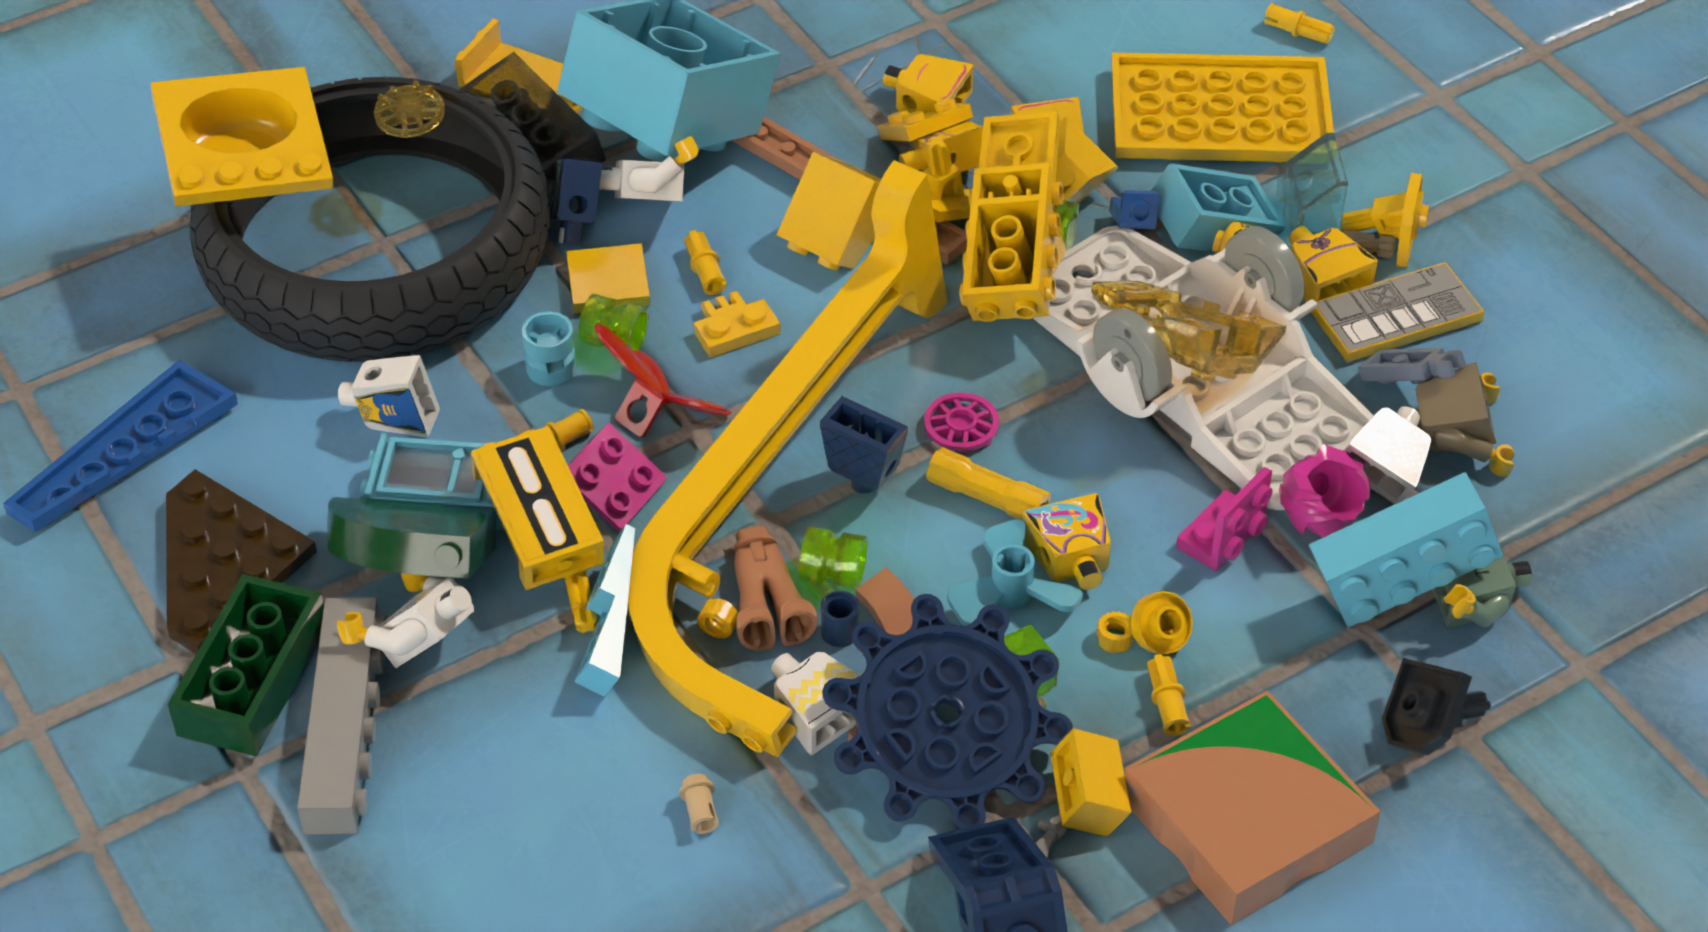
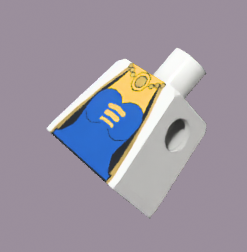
M419 355L367 360L361 365L355 381L342 382L338 389L340 405L358 406L365 425L373 430L428 438L440 411L439 404Z

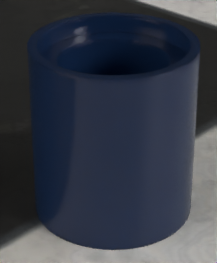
M833 591L827 594L821 601V636L827 644L834 647L851 645L853 643L852 632L856 625L859 624V602L853 594L847 591Z

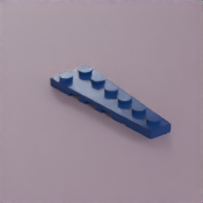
M178 360L3 503L6 514L32 531H38L211 421L220 419L224 413L238 404L236 393Z

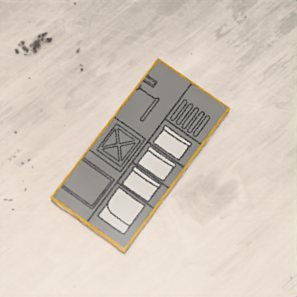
M1444 262L1316 301L1318 304L1311 314L1348 363L1371 356L1378 350L1394 349L1483 321L1485 311L1448 264Z

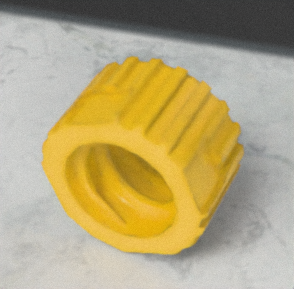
M720 598L708 599L698 615L697 624L708 635L718 639H725L732 634L739 613L726 600Z
M1120 611L1107 612L1105 615H1102L1097 624L1096 634L1099 642L1098 645L1102 649L1110 653L1125 652L1132 647L1134 637L1130 625V616ZM1116 629L1124 632L1125 634H1112L1108 632V630Z

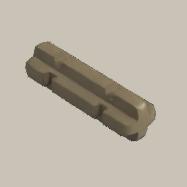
M1344 230L1345 235L1368 253H1377V257L1392 258L1395 249V238L1393 236L1380 235L1379 238H1374V234Z

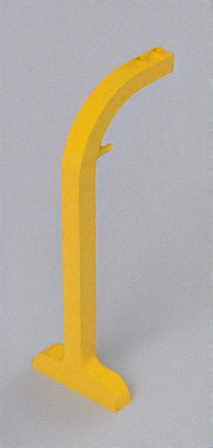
M895 160L883 175L874 196L872 221L875 239L867 258L652 517L643 530L633 551L628 596L629 613L642 652L655 676L675 699L695 714L704 718L714 730L722 734L729 732L741 738L743 743L751 750L758 753L765 751L776 758L780 756L797 733V728L786 722L792 715L791 708L721 673L695 655L684 643L674 626L675 595L680 583L709 599L714 597L720 584V575L692 559L896 306L921 317L930 318L941 311L948 303L928 176L924 172Z

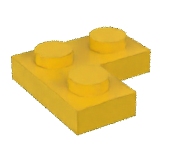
M948 99L934 104L935 110L926 114L922 110L909 113L908 110L893 113L887 116L889 122L877 126L881 140L910 142L974 117L970 103H956L955 99Z

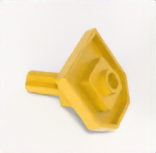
M933 136L928 141L930 167L923 170V172L928 176L934 220L936 222L970 218V189L962 183L961 169L951 162L949 140L945 136Z
M1411 173L1407 192L1374 198L1373 207L1343 213L1340 216L1343 232L1344 230L1359 232L1376 228L1379 235L1399 238L1396 266L1407 268L1413 239L1416 240L1419 227L1426 228L1429 205L1423 204V174Z

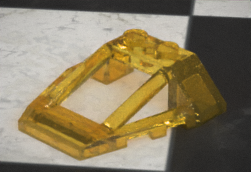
M1141 281L1093 282L1091 292L1100 303L1113 310L1116 308H1126L1145 318L1160 335L1170 358L1178 364L1191 368V375L1203 380L1213 381L1215 376L1236 379L1237 374L1254 373L1283 337L1287 327L1244 311H1239L1238 315L1233 316L1220 313V304L1205 301L1203 307L1180 301L1182 293ZM1151 307H1154L1161 313L1157 314L1156 319L1149 316ZM1185 313L1230 327L1225 346L1219 342L1222 329L1192 319Z

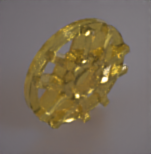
M414 81L412 85H404L397 88L393 85L390 86L388 92L377 96L378 101L374 108L376 124L383 132L395 137L405 138L419 136L431 131L442 121L445 114V105L441 95L433 89V85H419V81ZM422 119H431L423 125ZM417 123L418 128L408 129V125ZM402 124L403 129L394 128L393 126Z

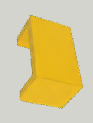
M1073 728L1050 753L1062 826L1101 836H1109L1131 814L1119 742L1117 739Z

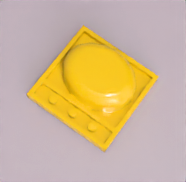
M305 67L151 82V95L175 207L333 189V176Z

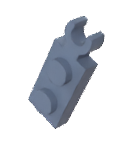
M1443 348L1378 350L1358 366L1362 381H1379L1380 384L1411 381L1412 384H1421L1431 380L1434 375H1438L1439 378H1451L1455 376L1453 368H1464L1467 365L1463 352L1460 350L1444 353Z

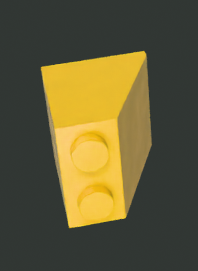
M812 152L776 235L788 240L789 242L786 247L804 256H807L809 251L818 255L817 263L829 269L838 271L840 266L854 269L875 239L872 205L881 179L844 161Z

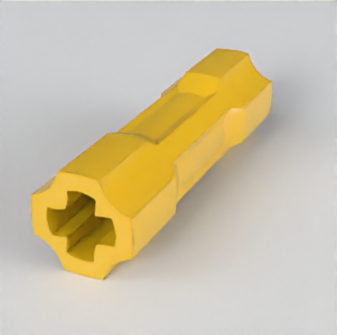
M944 447L935 451L926 473L927 481L952 492H961L1005 511L1010 517L1022 521L1023 510L1047 505L1051 501L1050 492L1027 482L1015 481L973 463L969 458Z

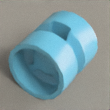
M552 311L540 312L529 317L522 327L527 375L539 385L555 386L567 382L574 376L577 369L571 321L563 314Z

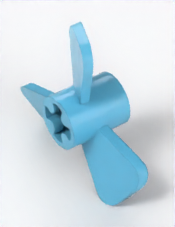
M1013 519L992 526L984 535V546L992 558L991 576L952 584L948 588L947 601L960 623L966 626L971 624L977 618L980 610L987 605L995 604L1008 609H1016L1025 606L1032 596L1059 611L1071 612L1082 601L1083 593L1075 586L1033 578L1034 556L1029 549L1023 546L1026 524L1020 519Z

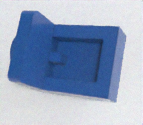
M1125 190L1122 193V197H1111L1109 212L1119 228H1130L1132 230L1156 229L1161 196L1157 191Z

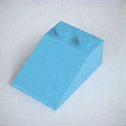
M1169 163L1151 189V191H1157L1161 196L1158 218L1167 229L1171 241L1177 248L1184 250H1212L1217 232L1219 230L1225 231L1232 222L1262 227L1274 234L1282 232L1286 227L1255 176Z

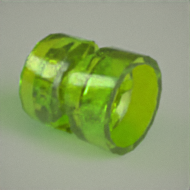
M592 294L586 301L581 313L579 338L581 342L605 347L594 329L596 324H602L617 334L633 351H639L648 329L647 307L629 302H623L618 305L617 300L614 298Z
M808 526L800 552L799 578L823 583L827 578H831L836 586L856 589L860 586L864 574L868 551V537L847 532L842 533L839 537H835L833 530Z

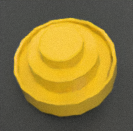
M1159 591L1146 594L1136 603L1132 611L1130 625L1133 637L1140 647L1149 653L1169 654L1177 652L1186 645L1192 634L1193 619L1191 610L1184 599L1175 593Z

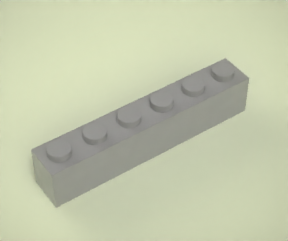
M377 597L325 598L297 807L304 835L358 834L359 817L367 815L368 794L367 789H363L364 779H371L372 757L371 753L367 752L368 743H375L376 721L375 717H371L372 708H379L380 687L379 683L375 682L376 674L383 673L384 654L382 650L366 646L364 640L356 644H344L339 636L337 621H345L344 615L348 612H359L362 615L364 628H369L371 625L380 626L387 620V616L380 615Z

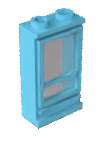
M381 433L377 449H371L368 464L370 475L368 479L362 480L360 499L495 508L482 479L475 481L472 473L471 451L480 448L486 443L402 437L388 438L387 433ZM496 514V530L505 531L498 514Z

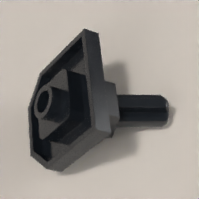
M1403 658L1381 719L1389 744L1428 756L1451 739L1454 728L1463 727V719L1484 716L1486 710H1490L1491 702L1487 700L1486 693L1482 691L1467 692L1472 676L1463 672Z

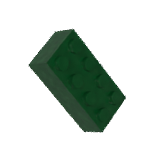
M242 574L167 704L176 736L257 757L320 641L324 611L322 593Z

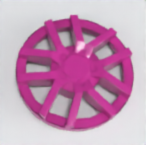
M951 393L939 397L929 405L924 416V427L928 439L948 450L962 451V455H967V451L991 445V441L998 434L999 417L994 406L986 399L970 393ZM960 401L971 402V404L963 407ZM951 403L953 409L949 410L944 404ZM981 407L985 409L977 414L975 413ZM936 410L941 414L933 416ZM992 418V424L985 422L986 420ZM956 437L963 439V443L953 441Z

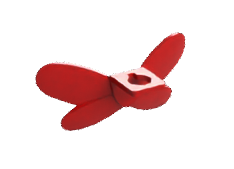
M602 324L594 326L599 339L605 347L637 378L615 415L617 422L637 436H646L663 404L674 402L707 413L731 415V411L721 405L690 396L670 393L665 375L655 360L642 351H633L608 327ZM646 396L648 398L646 402L647 414L641 422L634 423L630 417L631 406Z

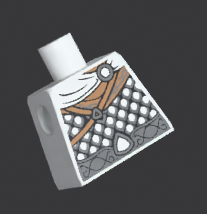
M1406 406L1399 408L1397 413L1389 408H1382L1344 449L1351 454L1355 461L1364 465L1362 470L1369 480L1370 488L1394 504L1405 500L1417 486L1431 443L1430 436L1417 427L1421 420L1419 413L1415 409Z

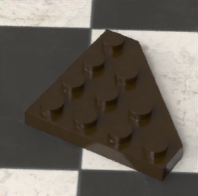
M194 469L166 493L167 630L169 637L194 654H197L242 574L283 583L317 553L315 541Z

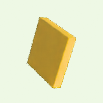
M642 243L566 251L574 313L650 305Z

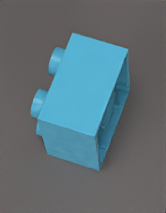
M633 0L576 11L557 93L584 108L582 119L587 124L607 131L622 130L638 139L636 150L642 156L653 161L663 162L668 156L672 159L679 156L674 144L689 136L693 137L699 149L721 151L725 149L727 141L758 134L781 53L685 0Z

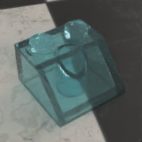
M1334 133L1324 134L1285 163L1283 178H1278L1277 197L1279 201H1284L1285 226H1290L1292 231L1300 226H1305L1314 235L1322 232L1324 228H1337L1339 230L1341 228L1348 181Z

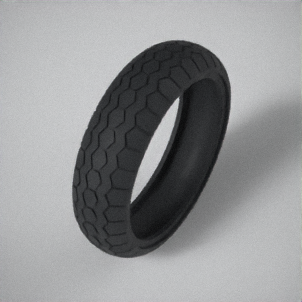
M363 77L361 80L353 78L335 81L334 84L330 82L310 88L329 164L375 155L415 156L454 166L481 181L495 194L500 203L489 222L479 234L453 254L422 269L383 279L338 281L314 278L291 272L267 261L243 241L245 231L251 219L271 196L191 205L190 239L193 256L206 287L224 311L254 335L280 348L309 357L348 362L353 360L355 362H366L367 360L411 356V353L416 355L455 342L488 323L518 296L532 277L543 254L550 226V196L547 180L534 149L521 131L498 110L469 93L440 83L404 77H388V79L387 77Z

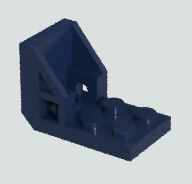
M1015 817L928 837L930 854L954 886L962 932H1068L1062 889L1055 868Z

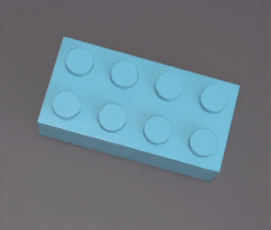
M1466 472L1309 544L1329 591L1348 628L1358 623L1369 621L1379 613L1397 605L1406 604L1416 596L1436 587L1445 586L1452 582L1453 579L1475 569L1484 568L1493 561L1504 557L1486 507Z

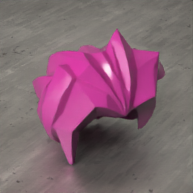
M1324 444L1319 447L1316 454L1307 455L1283 474V484H1280L1278 489L1280 504L1285 508L1290 521L1301 535L1309 530L1324 538L1352 525L1357 515L1364 511V501L1369 500L1370 497L1369 480L1362 470L1364 465L1355 461L1349 452Z

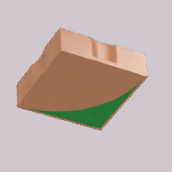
M1268 690L1125 768V780L1130 807L1133 813L1159 843L1179 858L1188 871L1191 880L1230 925L1235 924L1283 896L1289 888L1300 880L1324 872L1374 843L1381 811Z

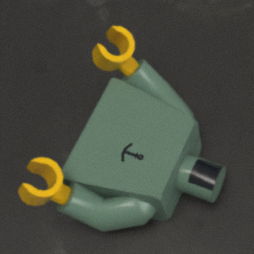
M1501 557L1484 568L1475 569L1453 579L1452 582L1445 586L1432 589L1447 628H1455L1472 622L1481 627L1490 626L1510 609L1515 588L1531 585L1532 571L1529 562L1526 560L1507 563L1505 557Z

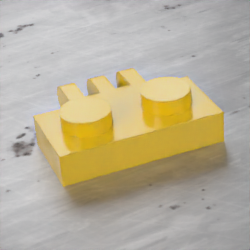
M733 291L729 293L730 305L723 295L715 297L717 309L713 307L709 300L701 302V309L706 318L694 322V334L709 358L780 334V322L764 299L746 305L739 292Z

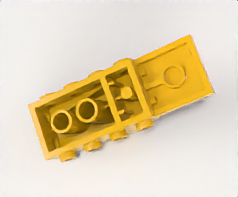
M1058 111L984 117L979 168L974 169L973 188L969 191L970 218L966 221L967 248L963 253L964 278L959 289L961 305L967 306L972 321L993 322L998 319H1032L1034 317L1049 316L1050 300H1055L1056 283L1052 276L1066 251L1061 235V219L1059 213H1057L1058 205H1062L1064 201L1062 183L1056 182L1061 122Z

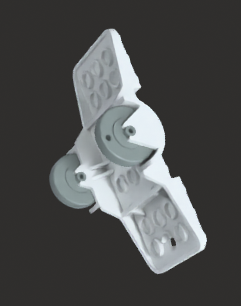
M1118 225L1106 227L1065 251L1063 259L1052 276L1056 283L1055 300H1050L1049 316L1033 318L1081 357L1090 379L1113 406L1123 413L1137 418L1148 417L1160 409L1192 435L1191 447L1239 487L1243 488L1264 467L1272 470L1270 487L1273 489V493L1267 503L1268 509L1285 510L1280 504L1278 489L1280 484H1283V474L1292 465L1303 460L1307 455L1316 454L1319 447L1324 444L1344 450L1374 417L1313 356L1298 320L1311 313L1318 303L1311 299L1299 307L1304 295V281L1298 261L1281 238L1262 227L1250 226L1243 229L1229 239L1226 248L1214 256L1208 255L1193 262L1130 228H1119ZM1077 271V272H1078L1079 274H1081V275H1084V276H1091V275H1093V277H1092V278H1083V277H1081V276L1078 275L1076 278H1074V277L1072 276V274Z

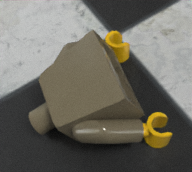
M1474 362L1464 368L1454 369L1455 376L1451 378H1439L1436 375L1431 380L1423 382L1415 388L1419 407L1415 410L1421 417L1417 427L1430 436L1431 450L1463 454L1482 462L1490 460L1489 468L1492 473L1500 477L1510 475L1515 466L1512 462L1515 455L1513 448L1503 444L1498 446L1497 449H1493V444L1497 442L1489 404L1496 402L1501 389L1498 385H1495L1496 378L1492 373L1486 372L1480 375L1477 363Z

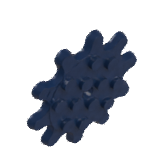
M922 594L913 600L911 605L912 626L904 634H889L879 625L870 621L861 622L856 625L852 632V642L856 649L865 657L866 670L855 679L833 678L824 685L822 690V698L828 707L852 715L857 723L855 736L851 740L842 743L835 751L834 762L839 771L853 775L865 769H875L884 773L889 779L890 784L889 792L884 801V811L889 818L897 822H905L911 819L919 805L928 799H937L944 802L949 807L954 825L958 829L984 824L986 820L984 799L993 790H1006L1025 803H1034L1041 799L1046 786L1044 779L1034 770L1030 763V753L1034 747L1040 744L1058 745L1073 729V724L1066 715L1044 709L1037 699L1039 687L1054 678L1059 670L1058 659L1052 652L1043 649L1036 650L1027 655H1018L1011 652L1004 641L1005 632L1010 622L1009 614L999 605L992 604L983 607L971 624L958 626L952 624L946 618L941 601L932 594ZM941 704H949L957 709L959 718L945 725L936 716L934 710Z

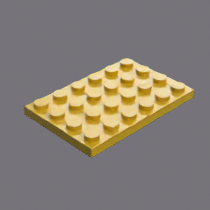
M1112 52L1111 81L1115 158L1335 163L1336 144L1325 57Z

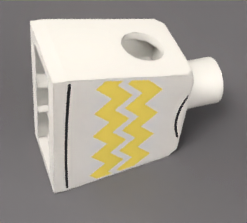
M816 652L801 663L797 662L790 654L784 653L773 662L771 673L778 678L774 683V700L791 708L792 715L786 722L797 728L795 736L811 756L857 724L852 715L828 707L822 698V690L824 685L833 678L855 679L860 676L859 674L824 652Z

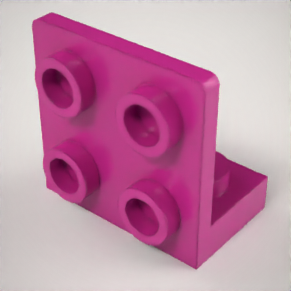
M609 422L568 464L585 502L617 531H621L666 480V475Z
M1267 467L1261 469L1236 495L1224 490L1177 536L1176 548L1216 572L1228 560L1234 561L1241 553L1244 543L1251 536H1259L1268 522V516L1265 514L1267 503L1273 493V489L1270 487L1272 470Z

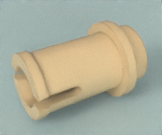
M704 774L687 776L682 781V786L679 790L681 799L687 805L692 832L697 831V834L712 832L719 826V819L716 815L712 798L715 787L713 782Z

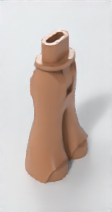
M763 526L737 531L735 535L737 542L734 546V566L740 605L736 621V631L741 644L753 651L770 650L775 644L774 621L766 604L764 593H770L783 645L788 647L805 642L814 633L818 624V617L812 603L803 599L797 591L775 538L769 535L767 528Z

